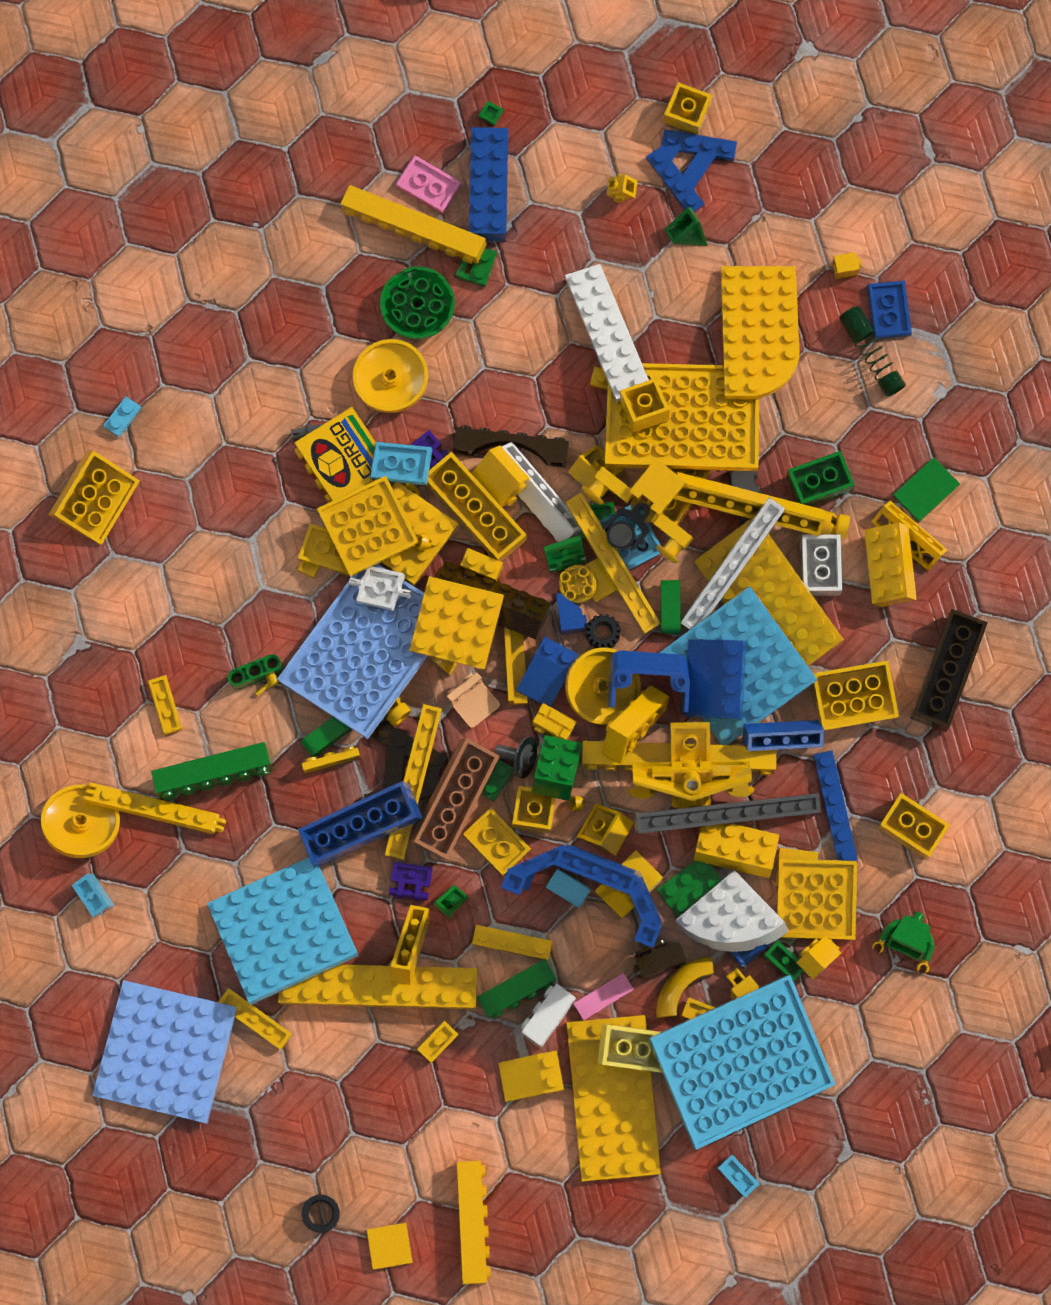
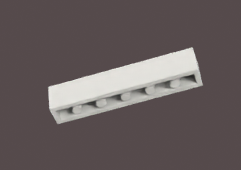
M512 442L502 446L507 454L530 478L526 483L527 487L518 494L519 498L526 503L531 512L538 517L557 542L577 536L581 530L565 503Z

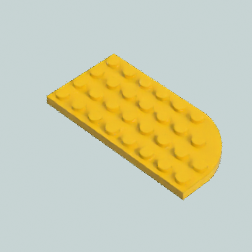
M721 266L724 399H760L784 387L794 375L798 365L799 332L796 266Z

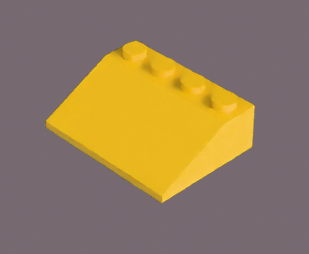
M88 450L48 515L70 529L102 545L140 480L94 450Z
M888 660L813 673L818 680L812 684V690L819 719L824 730L899 718Z

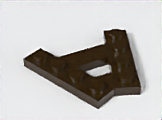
M381 720L371 738L388 747L382 789L384 790L402 781L405 757L410 758L414 738ZM433 748L419 800L432 796L440 780L439 773L448 759L446 755ZM382 790L364 794V797L367 798Z

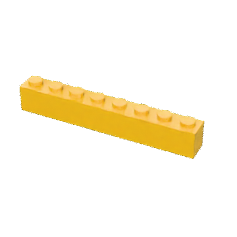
M349 185L340 204L343 213L347 216H356L365 223L377 224L380 229L392 230L400 237L407 236L416 243H425L433 250L440 249L445 251L447 255L451 257L458 256L469 264H472V262L478 264L486 247V239L484 237L352 185Z
M677 472V475L686 481V484L674 498L676 500L754 519L768 497H770L785 508L774 525L816 536L821 534L825 522V510Z

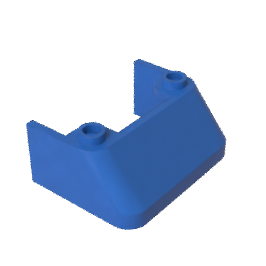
M616 651L612 654L610 658L607 708L615 707L616 688L628 687L632 682V673L670 676L671 688L676 692H681L680 713L688 712L690 679L688 662L683 655L636 651Z

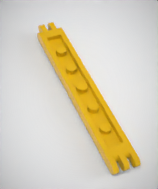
M91 782L87 784L88 789L85 791L87 796H84L82 800L85 803L214 834L215 831L223 832V826L226 824V820L219 818L220 815Z

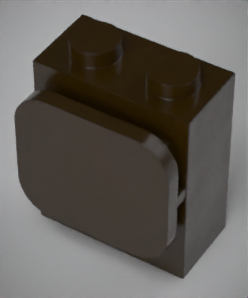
M666 939L656 942L654 947L646 946L635 951L634 957L638 958L633 966L636 978H641V981H645L684 964L687 958L680 942L678 941L666 946L668 942Z

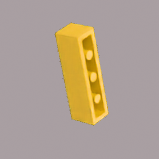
M410 905L390 966L391 981L405 984L411 983L430 923L429 908Z

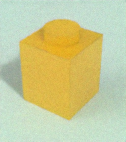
M856 252L835 255L832 260L836 279L856 276L860 268H862L861 259L857 257Z

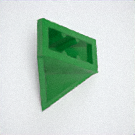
M691 207L685 209L664 229L673 244L708 246L700 221Z

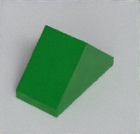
M454 885L435 901L434 907L450 920L469 897Z

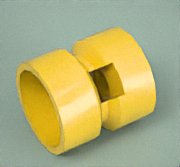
M825 511V522L820 535H840V538L845 540L850 516L844 514L835 516L834 512Z
M400 697L392 705L394 708H390L386 714L387 721L393 727L403 722L412 712L405 702H400Z

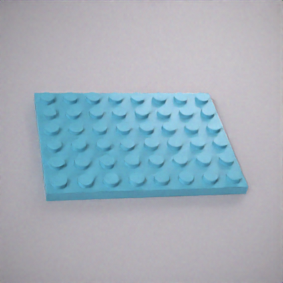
M791 975L784 976L648 1038L693 1148L696 1150L836 1085Z

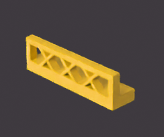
M891 501L886 503L871 521L876 527L884 526L878 521L883 514L888 518L889 524L900 522L909 527L910 541H915L918 545V550L911 549L912 558L927 571L947 551L943 545ZM923 553H929L934 558L930 564L923 559Z
M504 627L508 705L528 704L527 697L516 691L526 672L524 635Z

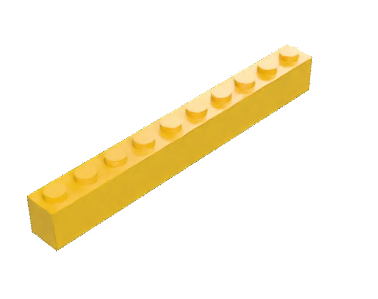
M583 741L582 767H586V770H597L598 767L605 768L606 771H616L617 768H624V771L632 772V763L671 762V743L636 742L632 752L629 753L627 751L625 753V760L622 764L602 753L604 741ZM710 745V761H749L751 775L752 772H760V775L769 776L776 771V750L747 751L745 746Z

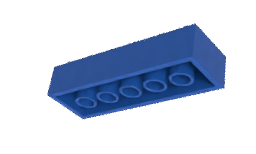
M471 127L469 232L484 237L486 241H506L508 128Z
M401 781L298 830L312 865L321 866L422 820L423 817L409 783Z

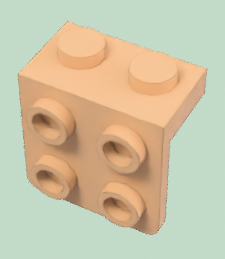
M477 672L474 675L471 673L463 679L464 683L459 687L457 685L452 687L448 691L449 695H447L448 702L470 728L476 727L500 707V703L484 685L482 677Z

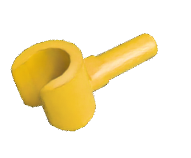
M274 673L266 677L268 683L256 691L255 694L259 696L266 689L277 686L279 683L277 675Z

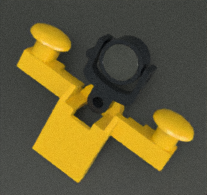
M655 459L632 488H629L603 466L594 476L595 481L589 488L582 485L583 493L599 505L604 504L601 499L608 490L626 503L633 497L631 511L626 508H619L602 527L607 532L608 543L613 549L621 552L630 550L632 553L637 548L641 552L646 551L649 547L648 543L644 540L649 534V528L646 523L651 522L670 538L664 547L656 545L658 552L670 562L679 563L676 559L677 555L682 549H686L693 540V537L665 516L663 511L684 487L686 481ZM641 496H645L654 504L650 506L642 500ZM645 509V513H639L640 510ZM619 516L629 518L639 526L642 535L637 540L635 530L631 524L625 521L615 522Z

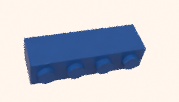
M819 720L743 724L742 742L747 751L823 747L824 728Z

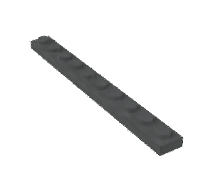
M819 793L634 814L635 833L821 813Z

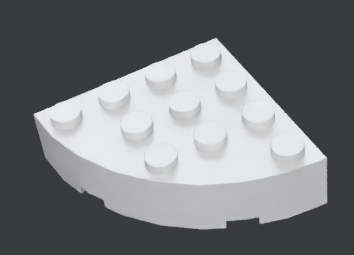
M735 870L675 920L679 929L695 942L715 950L729 952L752 950L765 943L766 945L772 943L789 932L785 922Z

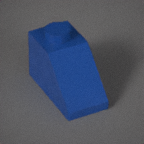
M557 593L556 601L561 635L584 632V626H587L586 614L582 615L581 608L561 593Z

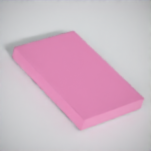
M415 155L395 184L396 188L440 214L444 213L462 186V182Z

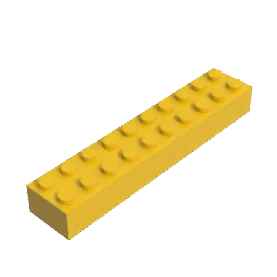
M338 965L280 991L278 1003L280 1005L476 1010L477 968L416 967L411 983L405 984L391 981L390 966Z

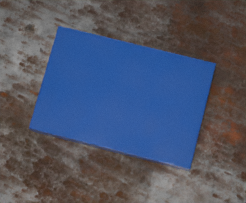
M905 281L868 284L867 289L874 338L911 336L912 330Z

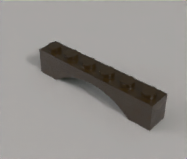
M467 425L456 427L453 454L473 456L482 450L504 446L512 442L517 448L531 452L540 458L547 466L566 468L569 441H565L564 438L555 437L554 439H549L544 435L533 437L522 432L510 434L506 430L494 432L488 428H479L478 430L472 429L471 426Z

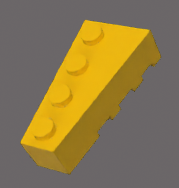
M651 685L645 691L642 690L635 701L632 700L628 704L627 709L620 711L614 721H610L606 726L605 730L607 733L602 753L622 764L625 760V753L627 751L629 753L632 752L638 738L642 739L646 735L649 726L652 727L666 711L669 696Z

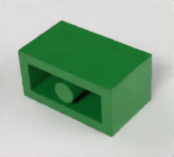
M778 940L762 957L783 977L791 975L793 982L804 971L796 963L799 959Z

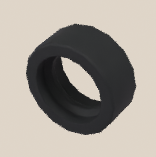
M315 1195L305 1202L302 1208V1219L308 1229L316 1233H325L337 1225L340 1219V1209L333 1198L327 1195ZM317 1202L329 1204L333 1211L331 1221L323 1226L314 1224L309 1217L311 1206Z

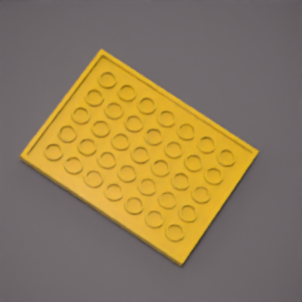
M642 363L648 379L656 378L670 409L669 421L637 432H633L621 402L616 403L608 384L605 467L648 468L657 459L669 469L758 471L759 399H724V365Z

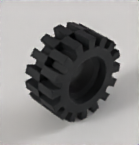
M603 614L594 616L586 627L587 641L594 648L614 647L620 638L621 629L619 623L615 621L613 616L612 618L609 617L608 614L606 616ZM604 625L610 629L611 634L608 638L600 639L596 635V629L599 626Z

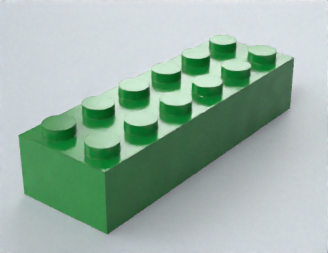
M265 742L152 770L151 774L156 794L160 799L169 801L175 799L176 795H192L194 791L199 789L208 791L213 789L215 785L228 786L232 784V781L238 779L242 782L250 780L251 776L254 775L259 777L270 774V771H273L268 747Z

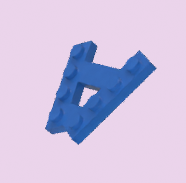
M664 129L661 147L647 155L646 160L682 208L685 210L691 207L695 213L704 207L703 201L694 191L695 187L714 158L734 161L737 141ZM678 152L696 155L684 174L680 172L673 162Z

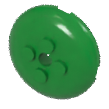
M409 267L392 276L386 282L380 297V309L386 324L395 333L410 339H425L438 334L448 325L454 313L455 297L446 278L437 271L426 267ZM415 302H421L422 306L415 308L413 304Z

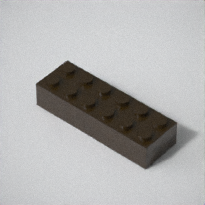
M445 561L435 577L503 594L504 599L497 625L535 640L546 621L552 604L543 598H537L526 591L517 590L508 584L499 583L490 577H484L473 570L464 569L451 562Z
M954 609L950 610L910 719L947 732L988 622Z

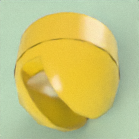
M419 534L417 537L419 544L416 545V548L420 550L429 549L432 542L430 537Z
M571 796L568 803L569 809L571 811H581L585 806L583 804L584 799L580 796Z

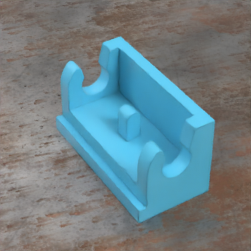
M559 868L546 886L547 889L580 908L591 891V888Z
M86 874L72 884V887L92 917L101 916L105 910L115 906L94 874Z

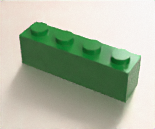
M545 958L477 996V1000L487 1018L492 1017L495 1020L504 1014L502 1011L507 1008L513 1010L520 1006V1001L527 998L529 1001L538 995L537 992L544 988L547 991L550 986L554 987V982L557 981V978Z

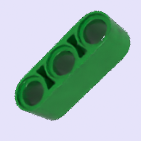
M661 580L660 582L661 634H680V580Z
M267 655L231 670L228 674V681L234 689L245 688L266 679L270 674L274 673L276 675L282 670L281 660L277 655ZM277 661L278 665L276 668L271 669L268 667L269 662ZM253 668L260 669V673L257 676L250 674ZM236 675L242 676V680L239 683L232 682V679Z
M332 717L301 741V744L311 757H316L352 729Z

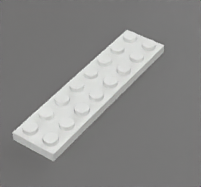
M598 264L565 275V280L617 403L620 402V390L646 382L649 379L603 269Z

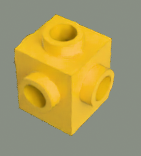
M618 174L615 177L609 178L607 196L619 203L635 198L637 180L625 174Z

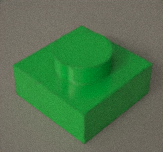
M487 101L479 114V119L495 127L504 109Z

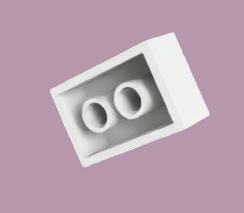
M802 535L800 539L801 580L812 596H840L842 592L840 535Z
M558 984L548 988L544 994L546 998L544 1002L537 1003L532 1012L534 1014L531 1019L527 1018L521 1026V1035L540 1049L576 1000V997Z

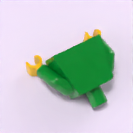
M914 912L912 917L905 915L902 920L896 919L887 924L879 936V942H875L872 949H874L876 944H880L882 949L879 953H882L884 943L886 942L887 947L917 961L923 959L922 962L917 964L916 970L919 972L920 966L925 965L924 973L926 974L929 971L927 963L931 961L935 944L932 934L929 933L930 926L923 923L925 916L921 912Z

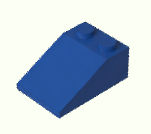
M544 636L516 691L541 705L544 703L551 707L566 680L570 666L578 654Z

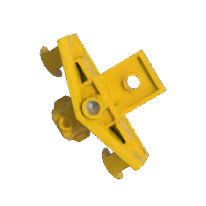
M710 722L671 723V762L632 763V777L635 788L628 790L632 797L638 799L653 797L657 791L672 795V806L680 809L711 805V795L725 790L731 796L746 797L753 793L754 788L748 786V783L752 782L749 761H710ZM686 739H695V745L687 746L685 744Z

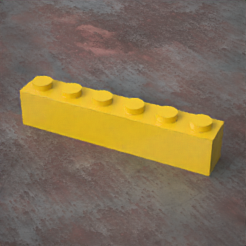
M481 1161L457 1162L463 1284L487 1283V1279L491 1278L490 1266H486V1258H490L489 1246H485V1238H489L488 1225L484 1226V1218L488 1217L487 1205H483V1197H487L486 1185H482V1177H486L485 1165H481Z

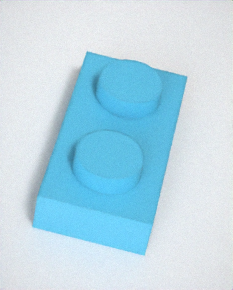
M126 396L103 426L120 438L142 408Z
M733 1155L717 1168L744 1198L759 1185L755 1178Z

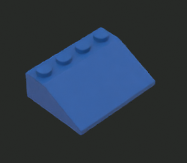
M688 640L687 662L690 689L688 712L685 713V717L743 718L745 641Z

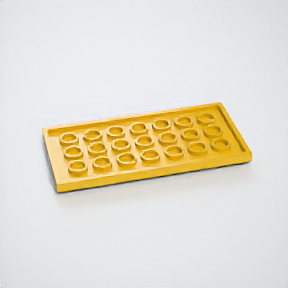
M749 519L694 561L708 582L753 519ZM767 534L721 600L726 604L750 586L802 659L810 666L844 641V639L771 536Z
M645 1015L567 1022L581 1182L661 1174L651 1071L597 1064L602 1024L646 1030Z

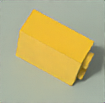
M501 446L489 450L471 473L501 507L512 505L517 500L516 495L527 487L526 483L530 479Z

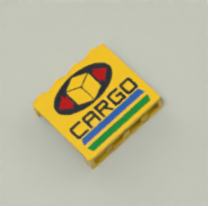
M353 407L294 442L296 455L299 459H304L306 462L304 467L310 475L313 473L316 478L314 482L319 490L323 489L326 495L324 497L328 503L374 481L370 479L376 442Z

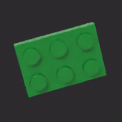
M694 861L656 890L678 918L718 885L722 879L710 864Z

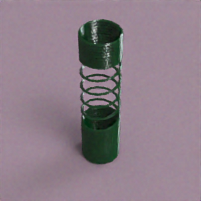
M854 306L840 315L839 319L847 330L849 337L855 343V347H863L860 355H868L865 363H873L870 371L877 372L874 378L879 380L877 384L885 397L892 396L901 391L906 384L898 370L890 372L882 378H876L883 369L892 365L893 362H890L883 368L871 370L878 361L887 357L888 354L875 361L866 362L869 356L882 349L883 346L866 354L861 353L866 346L878 340V337L867 344L857 346V343L865 340L874 332L860 306Z

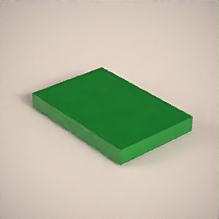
M932 458L896 491L893 497L920 523L958 488L960 483L935 458Z

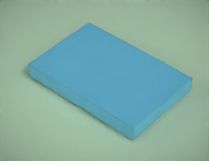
M376 442L370 479L377 480L386 476L389 482L427 486L432 448Z

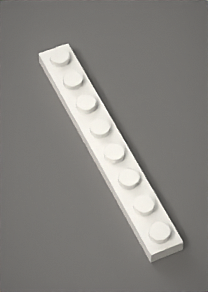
M768 497L681 620V624L691 630L711 614L785 510L783 506Z

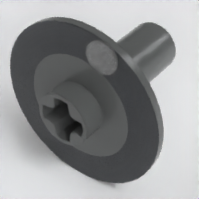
M528 736L521 741L518 748L497 745L495 754L499 755L501 759L513 761L517 777L523 779L531 773L535 765L537 744L533 737Z

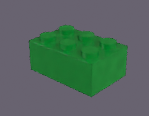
M841 451L788 469L786 474L796 502L808 506L851 492L855 486Z
M545 735L531 793L570 801L582 743Z

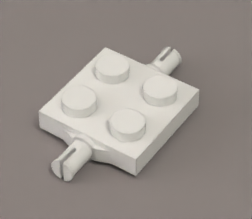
M371 567L366 570L361 580L352 577L349 580L350 586L359 587L356 599L359 604L394 611L400 596L410 599L412 595L411 590L402 589L405 575L400 572Z

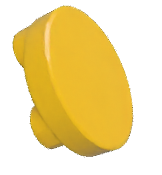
M573 565L560 574V592L571 602H587L596 593L597 578L588 567Z

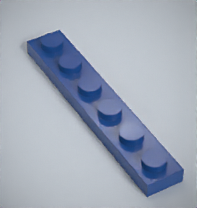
M833 750L816 753L813 755L836 859L839 861H857L858 864Z

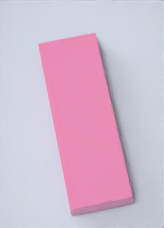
M622 973L573 1004L584 1021L634 989L625 974Z

